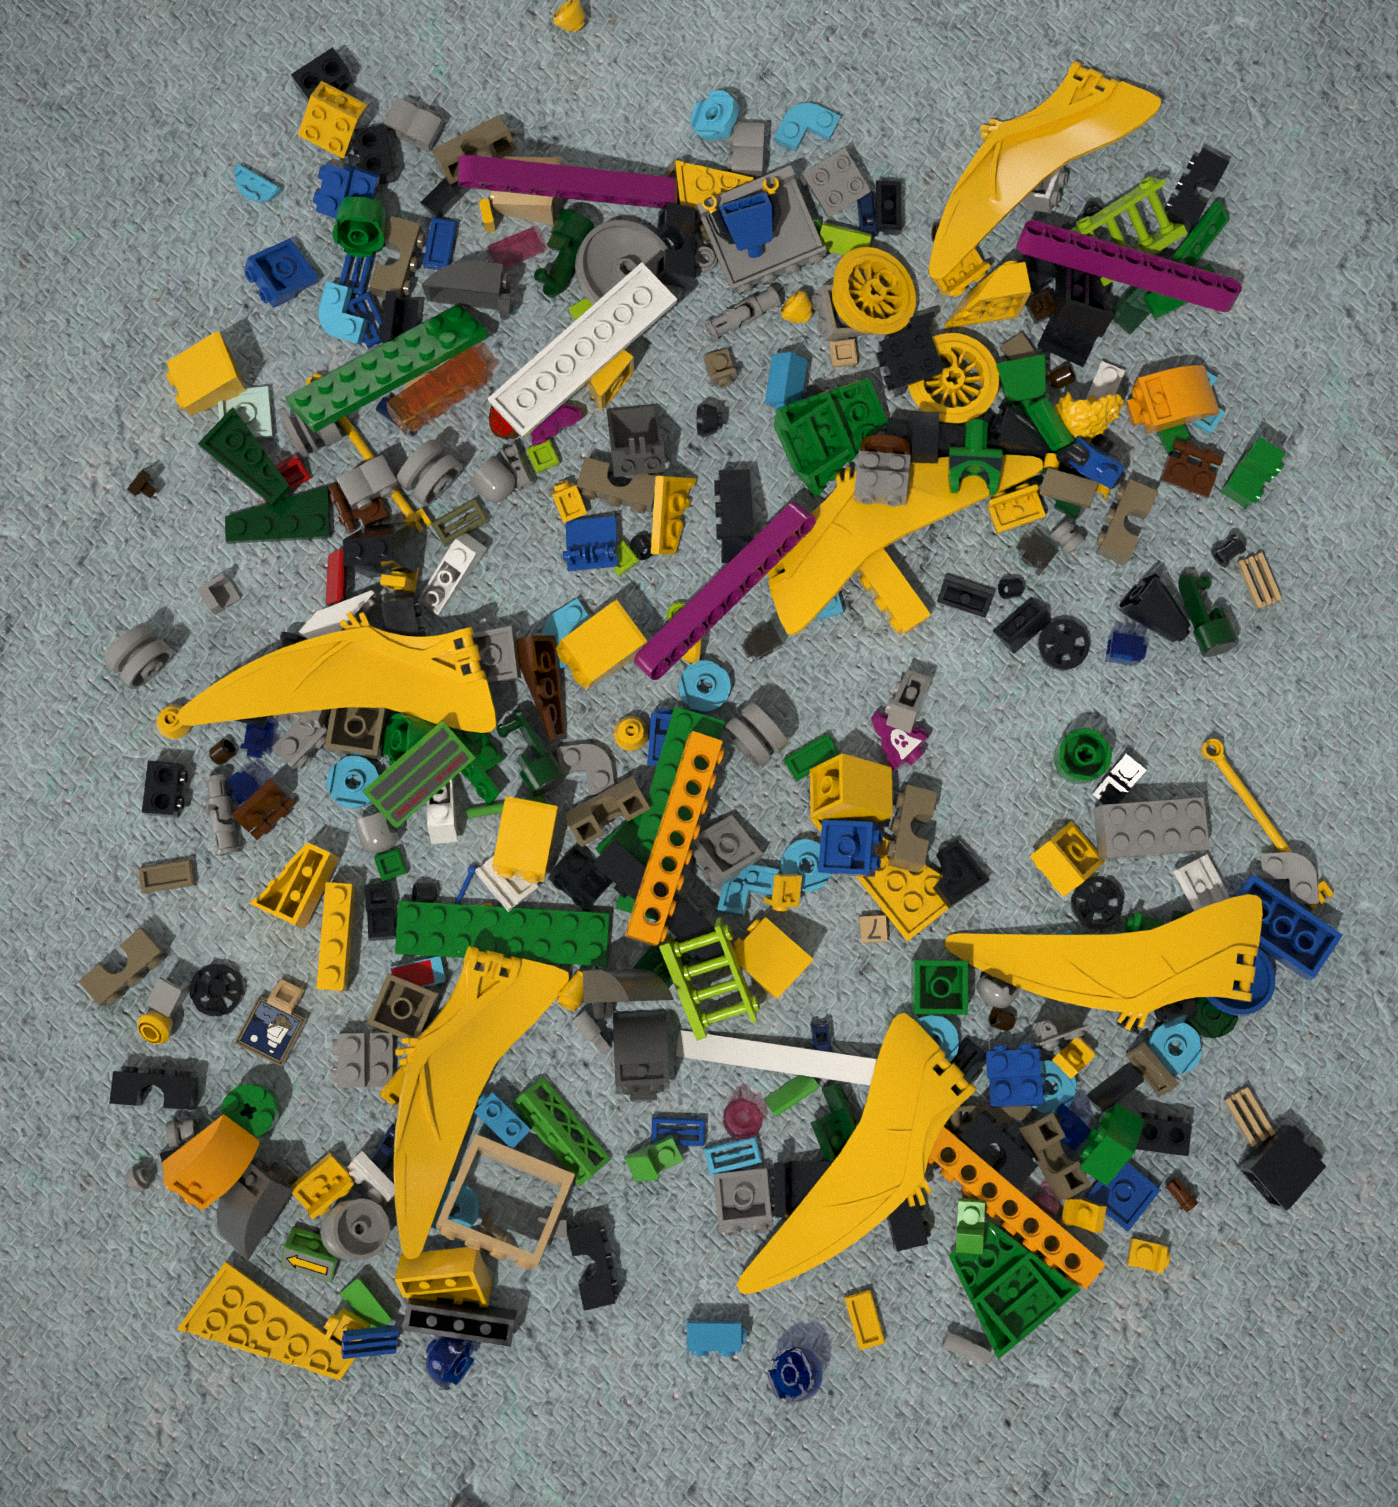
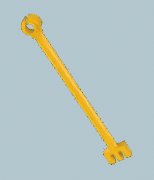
M314 373L313 377L314 379H319L323 375ZM311 377L307 378L306 385L313 382ZM346 416L337 420L366 462L376 458ZM395 488L396 492L391 497L407 518L402 522L414 521L417 530L421 532L424 529L419 521L423 519L424 523L429 527L432 522L421 508L414 512L398 488Z
M1209 739L1207 742H1204L1201 746L1202 756L1207 760H1212L1214 764L1216 763L1278 851H1292L1224 758L1223 744L1217 739ZM1208 746H1212L1214 748L1213 755L1207 752ZM1324 880L1318 883L1320 905L1325 902V898L1320 893L1321 891L1327 898L1334 896ZM1306 904L1312 911L1317 908L1316 904Z

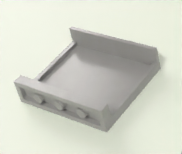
M791 165L715 197L717 200L716 209L720 210V205L765 192L761 186L763 179L766 178V185L770 189L774 187L773 177L778 179L779 186L775 192L779 194L782 217L777 229L773 232L772 241L762 244L763 254L760 257L751 258L748 256L747 249L739 251L735 244L726 243L716 234L709 219V210L704 209L702 203L697 204V212L732 295L735 293L739 295L748 293L753 289L752 286L759 283L767 285L775 281L778 275L783 273L791 275L799 271L800 266L807 263L810 266L815 265L826 256V246L822 245L795 181V173ZM711 198L704 201L705 206L712 207L714 200Z

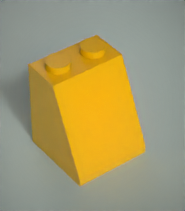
M219 331L214 332L166 362L170 370L166 372L168 381L172 387L176 386L179 393L175 395L177 404L180 409L185 408L190 416L217 406L218 402L222 400L225 402L238 397L240 393L246 391L230 348Z
M625 350L586 383L598 408L602 411L634 373V357Z
M615 600L561 639L556 650L561 662L567 664L571 669L574 680L579 685H582L585 690H588L632 662L638 651L648 641L618 600Z
M842 753L810 769V818L817 820L863 821L877 824L893 817L892 767Z
M505 796L492 864L493 871L497 872L498 876L502 878L517 876L533 884L539 881L545 882L558 825V806Z
M766 917L762 921L757 918L747 928L750 934L744 940L739 937L734 942L733 949L741 969L776 1000L814 959Z

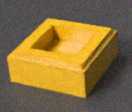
M481 199L479 206L485 232H494L496 230L489 199Z

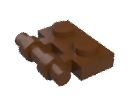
M1175 439L1172 449L1180 451L1178 458L1173 456L1167 457L1159 481L1208 498L1218 474L1208 470L1211 463L1220 466L1224 457L1215 454V451L1207 448L1204 450L1196 447L1193 442L1187 440L1183 442ZM1191 455L1201 459L1199 466L1187 462L1188 457Z
M338 483L328 485L331 493L329 498L332 504L336 505L340 515L338 519L340 524L345 526L347 533L357 530L354 521L359 519L362 520L365 527L389 518L380 496L373 499L372 505L363 510L356 508L354 511H349L345 502L347 499L343 491H340Z
M270 778L231 815L258 840L262 835L270 833L273 830L271 827L282 817L286 818L290 814L289 810L296 804L290 797L284 800L287 797L286 793Z

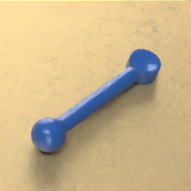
M476 865L468 867V875L454 904H460L472 876L476 874Z

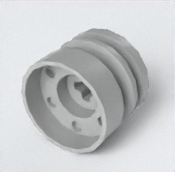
M285 407L278 409L281 415V425L292 446L302 455L303 459L309 456L305 444L310 443L316 453L318 452L316 439L321 438L327 446L343 439L335 422L314 433L295 412V415L290 417Z

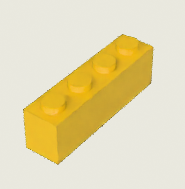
M885 549L870 556L856 571L860 576L858 580L865 591H871L875 597L873 599L874 604L880 612H886L890 618L888 623L895 633L900 632L902 636H905L927 621L931 616Z
M325 882L316 989L348 992L356 886L353 884Z

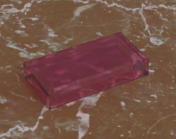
M534 227L487 246L493 262L503 264L504 269L544 253Z

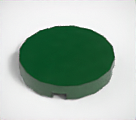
M1206 997L1193 998L1198 1012L1196 1017L1188 1020L1187 1023L1200 1036L1218 1038L1226 1036L1234 1029L1238 1021L1237 1015H1231L1219 1010Z

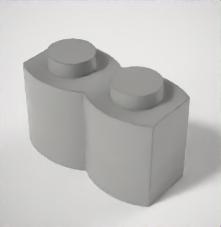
M396 98L383 122L388 134L426 152L431 151L443 128L442 119L438 113L431 109H419L415 102L404 98V100Z
M735 122L734 130H732L731 135L728 137V145L733 146V154H728L727 169H732V173L761 178L764 123Z
M383 455L373 458L360 467L354 468L336 478L352 510L356 508L363 510L372 505L373 499L379 496L382 498L389 497L396 492L395 488L398 487V482Z

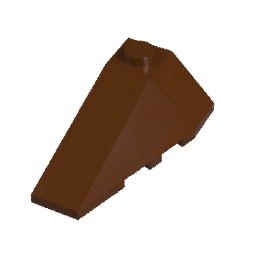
M556 635L518 638L517 646L520 669L550 741L567 739L559 661L556 650Z

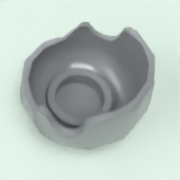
M984 975L977 983V991L982 1000L991 1007H1009L1016 999L1020 990L997 978H993L990 981L986 979L987 975Z

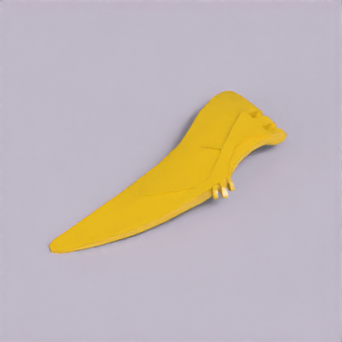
M1074 61L1058 89L1040 106L1008 121L1001 122L996 119H990L989 124L991 126L981 125L980 131L983 132L981 133V138L985 142L959 178L944 209L929 264L930 277L938 281L947 277L1022 200L1060 167L1062 168L1075 159L1113 144L1146 124L1159 111L1161 98L1126 82H1119L1113 78L1109 80L1104 77V74L1092 68L1088 70L1082 67L1081 63ZM1080 77L1082 78V81H1079L1076 78ZM1101 87L1105 90L1102 92L1098 88Z
M1002 455V468L997 493L1040 473L1043 470V461L1034 456ZM949 457L938 458V464L910 462L906 505L892 507L882 503L862 504L861 502L854 501L857 470L854 472V477H851V467H845L844 480H842L841 474L837 473V487L823 503L811 512L816 517V523L812 530L766 574L769 577L768 585L773 602L787 635H796L802 632L832 601L870 556L906 535L990 497L985 481L978 476H968L960 483L958 494L950 493L948 480ZM785 569V572L778 575L779 571Z
M351 611L346 616L353 625H349L344 619L339 622L345 630L314 637L264 655L208 687L184 705L177 714V719L182 725L194 726L325 709L369 707L391 709L435 724H439L443 720L448 727L471 732L485 733L493 731L497 727L496 711L488 680H486L485 671L481 670L479 663L481 656L478 646L474 645L472 637L474 635L473 627L437 636H404L372 627L364 612L359 614L362 621L359 623ZM462 638L464 648L458 649L456 640ZM469 664L471 674L465 675L463 665Z
M1250 894L1232 897L1200 908L1172 922L1146 931L1112 935L955 933L947 936L944 946L950 953L963 961H968V964L984 973L1030 993L1087 1008L1121 1012L1116 1021L1122 1023L1126 1016L1129 1017L1124 1028L1130 1031L1136 1018H1139L1137 1027L1143 1028L1148 1013L1164 1005L1184 999L1223 997L1251 1002L1250 985L1254 983L1256 967H1253L1254 957H1257L1263 915L1262 899ZM1237 954L1243 955L1242 964H1236ZM1234 981H1240L1239 991L1233 990Z
M469 946L463 960V967L458 981L441 1012L417 1038H402L401 1043L410 1044L409 1047L395 1049L396 1056L408 1054L407 1057L399 1059L400 1065L407 1064L400 1093L394 1141L395 1209L401 1249L406 1258H418L423 1250L477 1100L495 1064L557 999L558 993L568 983L569 975L567 971L553 965L528 959H520L513 956L506 958L501 953L488 950L480 952L478 948ZM476 962L481 963L479 970L474 969ZM501 967L506 968L504 976L499 975Z
M906 1013L898 1014L891 1021L875 1063L860 1122L840 1154L741 1274L737 1281V1287L742 1294H752L770 1288L824 1263L857 1242L880 1224L906 1198L910 1207L915 1206L913 1198L915 1194L920 1206L926 1204L921 1189L924 1188L927 1194L932 1193L924 1176L934 1143L950 1116L977 1088L973 1083L969 1084L963 1077L965 1074L954 1062L951 1064L946 1059V1053L939 1048L940 1046ZM936 1064L943 1070L940 1075L932 1069ZM955 1084L961 1090L958 1095L950 1089Z

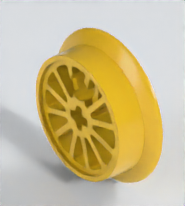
M873 247L856 248L841 258L834 272L832 286L833 304L840 318L849 327L865 334L884 335L897 332L909 323V319L912 318L915 311L916 292L909 273L895 257ZM880 279L884 281L886 286L881 284Z
M945 333L932 337L939 358L950 361L951 367L943 368L942 374L932 377L937 381L924 382L923 380L909 385L908 388L914 402L923 412H939V421L945 423H963L979 417L991 406L999 387V373L993 356L983 344L964 334ZM965 358L971 365L961 370L959 366L962 359ZM973 368L976 369L978 376L965 377L966 373ZM948 377H950L951 380L956 379V383L953 384L952 381L947 382ZM979 382L980 389L976 390L965 384ZM930 387H939L931 394L927 393L925 389ZM942 392L943 396L938 404L932 398ZM963 392L975 396L976 400L970 402ZM955 394L964 404V407H957ZM947 395L950 396L951 408L943 405Z

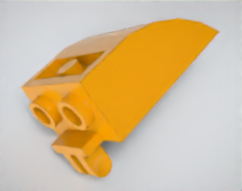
M1201 365L1182 366L1140 377L1132 386L1133 399L1126 401L1128 405L1126 408L1127 415H1131L1129 418L1130 424L1137 425L1142 423L1146 428L1147 434L1220 414L1205 366Z
M223 1114L162 1162L163 1183L169 1191H175L188 1204L195 1205L203 1211L239 1180L252 1161L260 1141Z

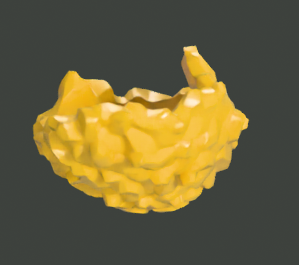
M1067 392L1064 398L1059 399V403L1054 406V409L1074 440L1079 436L1091 442V439L1095 438L1096 435L1104 433L1109 423L1120 417L1119 412L1125 401L1118 394L1101 397L1098 401L1093 395H1090L1088 400L1074 401L1070 393Z

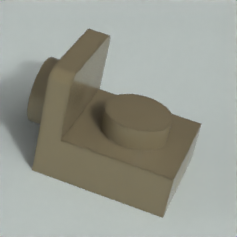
M728 348L703 355L712 387L716 385L726 387L736 380L737 371L733 367Z

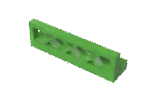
M544 1077L512 1103L514 1108L565 1170L575 1174L574 1181L579 1186L611 1160L609 1155ZM540 1087L547 1095V1101L540 1100L534 1091ZM554 1110H558L564 1115V1122H560L554 1117ZM571 1130L578 1132L581 1136V1143L575 1142L572 1139ZM588 1151L594 1152L601 1160L596 1166L588 1158Z

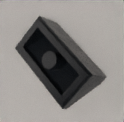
M444 178L420 204L435 218L441 219L471 188L460 187L458 181L450 185L447 179Z
M876 180L877 231L898 236L901 231V181Z
M945 574L937 602L986 618L994 596V589Z
M1030 597L993 630V633L1014 654L1051 622L1048 611Z
M965 1037L959 1044L958 1052L950 1063L954 1062L965 1074L963 1076L965 1080L970 1083L986 1064V1052L969 1038ZM941 1068L936 1071L938 1075L943 1072ZM956 1084L950 1088L956 1095L961 1092Z
M1127 1064L1087 1094V1098L1097 1111L1104 1112L1143 1083L1145 1079Z

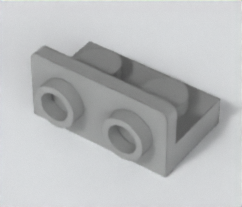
M296 722L271 748L292 769L296 770L298 767L302 769L311 760L310 755L316 749L321 750L325 747L328 729L324 725L322 729L317 727L308 729Z

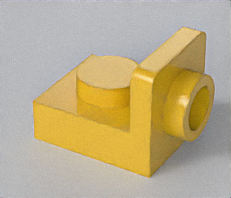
M560 481L553 485L554 489L549 490L563 523L587 514L577 486L573 481Z
M416 567L417 573L406 574L392 571L391 575L381 574L380 585L390 590L415 593L419 568Z
M774 874L772 897H764V903L772 905V909L776 911H788V907H799L802 876L798 874Z
M1081 1037L1073 1039L1052 1061L1072 1079L1096 1056V1052Z
M1066 1198L1061 1223L1066 1226H1078L1094 1233H1103L1107 1206L1085 1198Z
M1131 1238L1126 1265L1163 1274L1164 1268H1168L1170 1262V1252H1167L1168 1247L1162 1244Z
M343 1307L337 1316L332 1314L324 1326L328 1331L323 1339L328 1342L334 1336L342 1341L343 1331L369 1328L371 1324Z

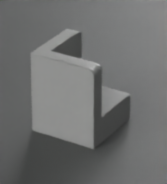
M224 573L197 588L207 607L214 615H217L241 599L233 584Z
M160 977L146 1005L170 1017L180 1009L191 983L186 981L181 986H177Z

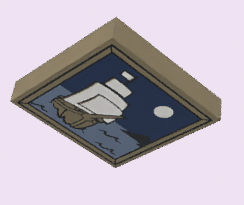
M259 995L234 1043L283 1067L308 1019L295 1012H292L290 1015L268 1004V999Z

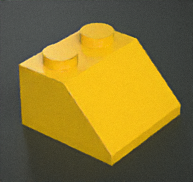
M1072 821L1029 856L1034 861L1035 866L1049 879L1053 888L1059 891L1063 897L1082 884L1105 862V860H1099L1098 851Z

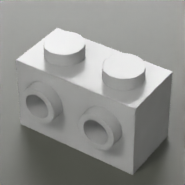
M907 669L902 682L897 681L892 694L895 698H890L884 712L889 714L886 725L911 733L925 702L932 678Z

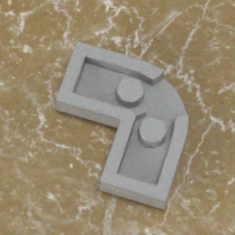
M592 744L557 747L559 765L565 774L586 771L589 796H597L614 786L610 758L600 747Z
M1292 851L1261 853L1262 880L1289 878L1292 901L1297 904L1319 903L1317 872L1315 866L1305 856Z

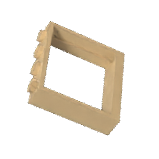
M475 1134L436 1223V1230H439V1234L446 1236L447 1239L454 1240L456 1237L465 1241V1245L471 1249H486L496 1259L505 1261L508 1258L515 1261V1265L521 1269L531 1270L532 1268L537 1270L575 1174ZM477 1153L561 1187L534 1254L449 1220V1216Z

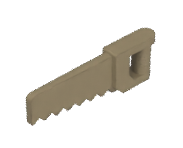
M990 1104L960 1105L950 1116V1131L955 1135L953 1131L960 1125V1111H967L968 1115L974 1108L981 1112L985 1109L997 1120L994 1123L995 1125L997 1123L1003 1125L1004 1122L1010 1124L1012 1120L1018 1122L1019 1119L1024 1121L1027 1117L1032 1119L1031 1106L992 1108Z

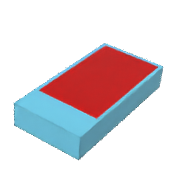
M441 956L389 967L390 974L422 987L447 982Z

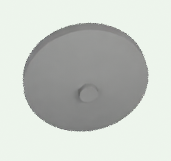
M614 220L600 224L587 234L578 249L575 270L579 286L587 299L594 305L641 262L656 276L657 258L668 248L660 237L641 224L626 220ZM663 284L672 293L674 286Z

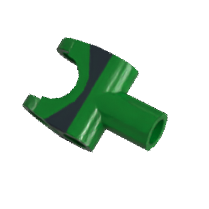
M973 419L967 421L965 424L964 447L950 446L948 480L950 493L958 494L960 483L968 476L982 478L987 485V489H989V495L996 496L1002 468V449L988 448L989 425L984 420Z

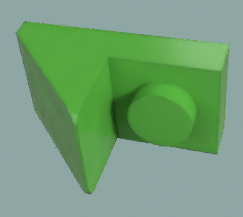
M673 1135L624 1156L635 1181L658 1180L661 1171L684 1161V1157Z
M958 1198L957 1253L983 1254L985 1200Z

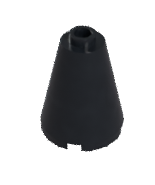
M1004 400L998 408L1001 409V412L997 416L993 414L988 423V448L1002 449V452L1014 455L1034 456L1042 461L1045 460L1047 453H1055V451L1052 452L1036 425L1026 413L1009 400Z
M1155 572L1142 578L1145 583L1138 587L1134 585L1119 604L1121 607L1119 611L1172 643L1183 641L1190 633V630H1188L1190 627L1189 621L1160 576Z

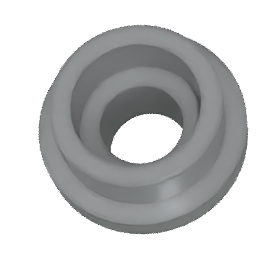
M706 246L697 248L696 255L694 256V264L697 265V270L701 272L712 270L717 263L714 250ZM707 257L709 261L701 263L700 258Z
M134 1165L126 1173V1182L133 1191H145L149 1188L151 1177L145 1168Z

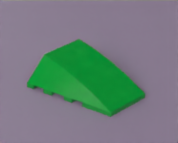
M864 378L777 408L774 429L793 471L814 496L818 497L824 491L822 488L829 481H833L836 478L838 471L847 462L850 463L856 457L855 453L860 449L862 439L867 436L877 435L886 425L887 418L871 379Z
M990 1221L984 1225L983 1254L957 1253L955 1249L948 1255L998 1360L1081 1290Z

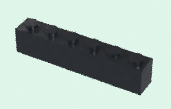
M613 839L594 860L593 864L596 868L593 871L604 881L609 877L616 884L614 889L621 896L626 898L629 895L636 901L646 866ZM656 883L653 888L655 895L664 897L666 895L665 885ZM676 892L674 893L673 900L676 901V906L672 916L667 915L665 922L668 930L676 936L674 942L678 941L681 943L716 931L714 925ZM648 908L645 912V916L649 912L654 918H656V922L658 920L657 911L653 908ZM720 941L692 950L696 953L693 958L698 963L725 955Z

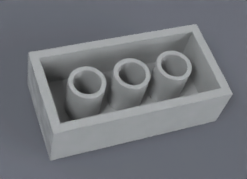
M1204 797L1108 804L1093 808L1099 860L1199 853L1210 850Z

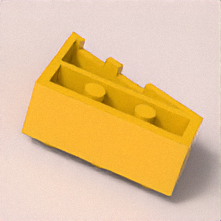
M307 842L284 866L285 869L275 879H272L267 884L268 887L249 904L305 929L325 889V882L329 881L339 857Z
M463 1247L421 1252L418 1258L408 1259L404 1254H400L395 1275V1281L403 1298L437 1301V1298L440 1297L454 1299V1304H463V1300L480 1302L479 1307H488L493 1282L480 1250Z

